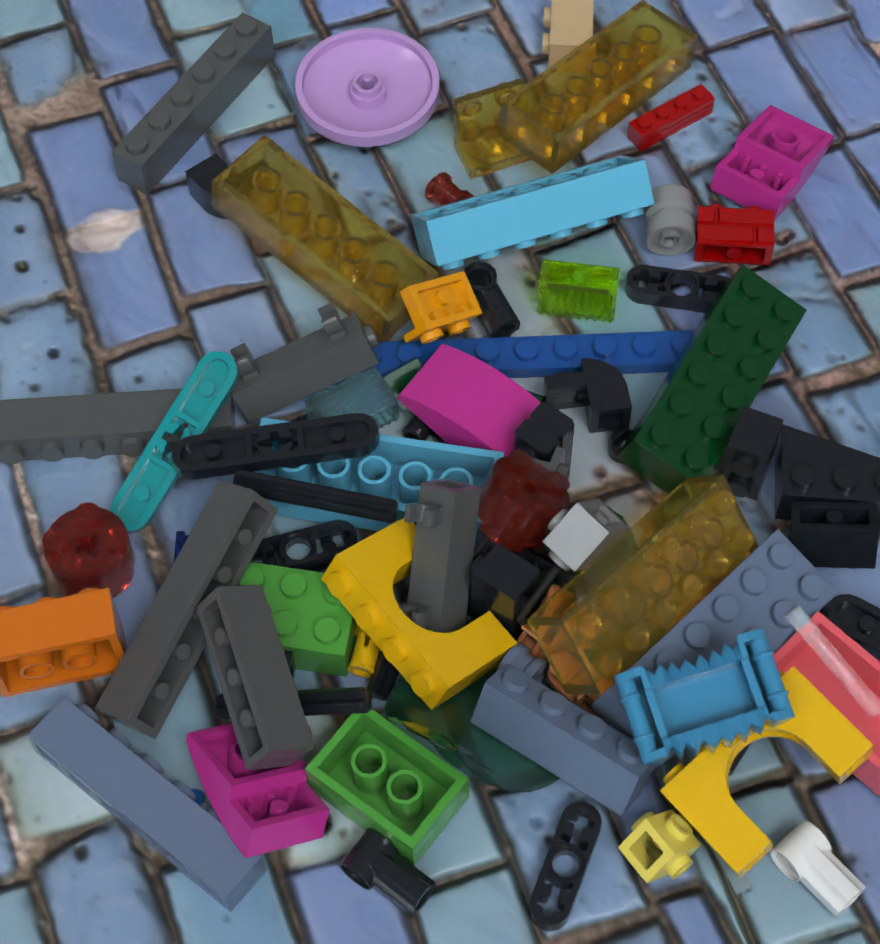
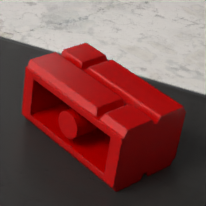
M710 204L706 207L697 206L694 261L770 265L775 244L774 210H763L758 206H748L744 209L725 208L720 204Z

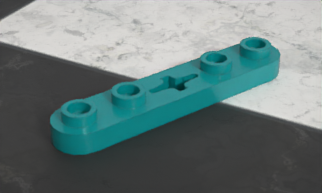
M212 351L201 358L129 473L110 506V517L119 529L129 533L140 532L146 529L152 522L180 476L174 466L171 457L172 452L167 456L168 460L163 461L169 448L165 438L168 434L177 435L186 423L188 427H185L181 439L192 435L206 434L239 378L238 366L228 353Z

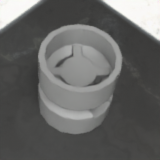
M675 184L655 187L652 189L655 204L645 207V220L648 223L646 226L647 247L651 252L662 256H677L686 253L696 243L692 193L689 189Z

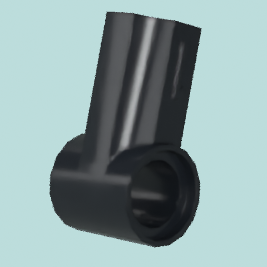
M478 261L469 264L464 271L483 313L476 317L488 338L510 337L519 329L520 321L497 284L496 270L486 262Z
M368 828L339 863L341 870L352 881L366 890L373 888L410 917H413L415 913L422 909L435 888V881L402 858L397 848L385 836L372 828Z

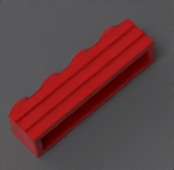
M699 84L628 122L627 138L641 152L713 113L715 98L702 84Z

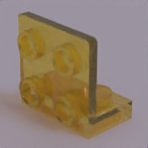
M521 78L510 82H503L497 86L468 93L454 99V149L470 179L538 158V147L524 123L525 83Z

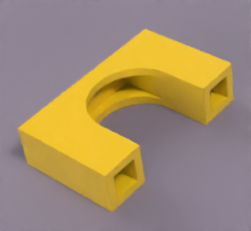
M404 517L336 554L321 580L326 584L330 593L353 616L357 625L379 647L385 658L395 666L411 685L414 693L433 710L497 668L504 656L517 642L490 611L463 628L449 633L433 632L422 628L403 613L395 599L393 585L411 574L416 525L413 522H404Z
M794 666L785 674L779 670V674L785 690L789 692L787 696L795 718L774 728L764 723L761 735L750 729L746 743L735 736L731 748L719 742L714 754L701 745L697 758L695 757L687 766L679 763L662 780L665 786L660 792L664 798L688 821L691 827L740 879L773 848L772 841L737 806L730 795V769L734 759L742 749L750 743L763 738L778 737L791 740L802 746L839 784L873 754V744Z

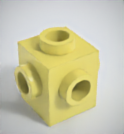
M671 809L659 814H654L650 811L641 816L632 825L631 830L633 832L618 846V849L646 883H650L668 875L671 879L682 875L693 864L690 856L702 844L694 836L688 821Z

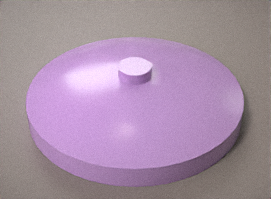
M359 28L337 33L314 46L299 65L295 78V90L299 111L305 121L316 132L341 144L374 147L400 141L419 130L430 119L437 107L440 95L438 68L433 57L420 43L392 30Z

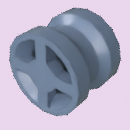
M520 642L508 651L496 672L505 663H508L541 683L550 664L542 657H533L530 654L529 648Z

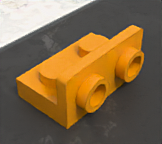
M465 271L410 285L400 291L415 329L403 335L406 343L420 339L422 345H425L443 337V332L448 331L450 336L460 334L471 328L469 321L483 314Z

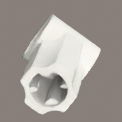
M802 821L770 850L771 859L787 878L794 882L801 881L837 917L863 893L866 887L831 853L832 848L826 836L812 823Z

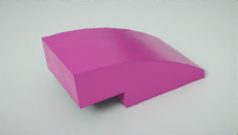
M770 105L737 136L734 149L716 165L709 189L744 207L758 206L763 210H774L775 221L813 173L831 145L834 136Z
M443 343L396 397L447 444L504 452V464L509 453L514 454L515 430L525 419H530V414L541 403L531 393L497 369L478 358Z
M232 723L187 733L186 741L207 797L221 824L245 858L323 838L330 809L306 783L305 768L307 764L301 758L291 766L246 770Z

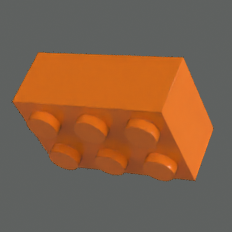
M87 588L75 595L61 598L44 597L32 604L18 607L0 606V694L3 698L112 675L127 650L124 626L109 588Z

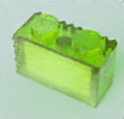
M543 259L538 287L537 312L540 315L545 313L547 316L553 314L555 317L561 315L563 318L569 316L571 319L576 316L578 320L584 318L586 321L592 319L594 322L596 320L613 322L620 267Z

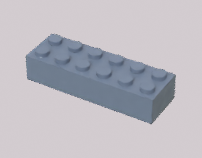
M777 529L629 669L642 666L654 674L658 664L666 671L670 662L680 669L684 659L695 666L699 654L708 662L711 650L721 654L723 643L733 649L738 634L758 629L764 630L770 649L775 654L838 591ZM614 682L591 704V707L608 725L634 739L624 706L619 701L621 697L616 682ZM671 751V753H670L668 759H670V758L674 755V753H673L672 751ZM663 763L654 764L652 770H654Z

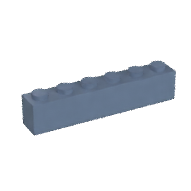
M64 697L27 735L36 753L231 913L267 871L262 854L245 858L221 824L213 807H209L207 811L195 802L197 797L188 786L179 780L172 784L162 776L164 773L163 768L147 754H144L141 758L130 750L132 744L122 733L115 728H112L109 732L98 724L100 718L92 709L84 703L75 706Z

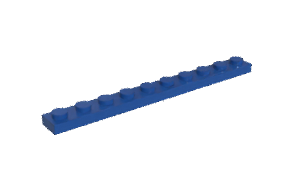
M695 330L435 340L425 345H422L420 340L409 343L405 341L380 342V346L375 348L379 364L334 385L385 383L382 377L383 374L415 356L423 366L442 343L478 358L509 378L552 376L559 372L577 373L580 372L581 358H592L607 362L621 374L669 372Z

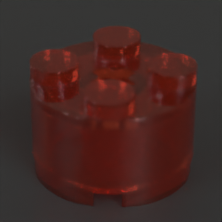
M512 450L508 456L502 457L495 462L480 486L482 488L478 516L482 524L479 528L489 539L495 543L498 542L509 550L522 552L525 547H534L533 552L539 551L545 545L542 541L551 532L547 528L550 521L564 508L566 510L569 509L570 498L567 490L570 487L568 479L561 473L549 471L532 461L531 457L525 452Z
M82 503L76 509L60 516L43 535L42 545L44 547L45 559L58 588L64 595H75L87 588H109L114 598L122 593L132 581L135 564L134 550L124 523L113 512L100 508L94 503Z

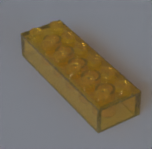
M642 0L501 102L497 135L553 174L690 69L698 35Z
M265 134L212 181L211 206L347 316L357 312L364 326L372 325L380 342H388L411 319L400 291L410 285L439 277V272Z
M724 475L688 477L527 619L529 626L567 694L602 695L615 683V675L627 671L759 546Z

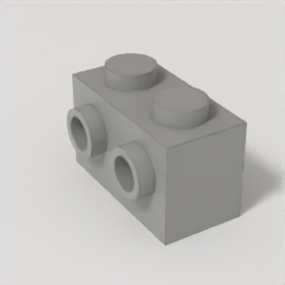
M600 499L577 502L570 511L564 508L550 521L547 528L551 532L542 542L551 549L548 554L558 566L567 571L571 568L576 572L597 565L630 527Z

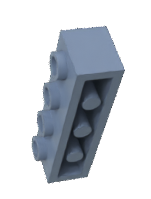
M505 663L484 683L470 721L620 816H623L639 797L654 764L643 765L637 745L633 742L632 738L624 735L606 724L598 716L588 713L567 700L560 693L552 691L529 677L524 671L514 668L508 663Z

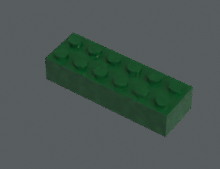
M742 265L720 289L616 458L683 504L703 487L725 450L743 407L751 406L807 309Z

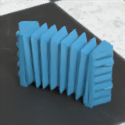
M763 629L738 634L734 648L731 649L723 643L721 654L711 650L708 662L699 654L695 666L684 659L680 669L670 662L667 671L658 664L654 674L642 666H638L614 676L621 697L619 701L624 706L634 736L633 742L637 745L643 765L666 762L671 751L681 760L685 747L696 758L701 745L714 754L719 742L731 748L735 736L746 743L750 729L761 735L764 723L774 728L795 718L787 696L789 692L784 688L773 657L774 651L770 649Z

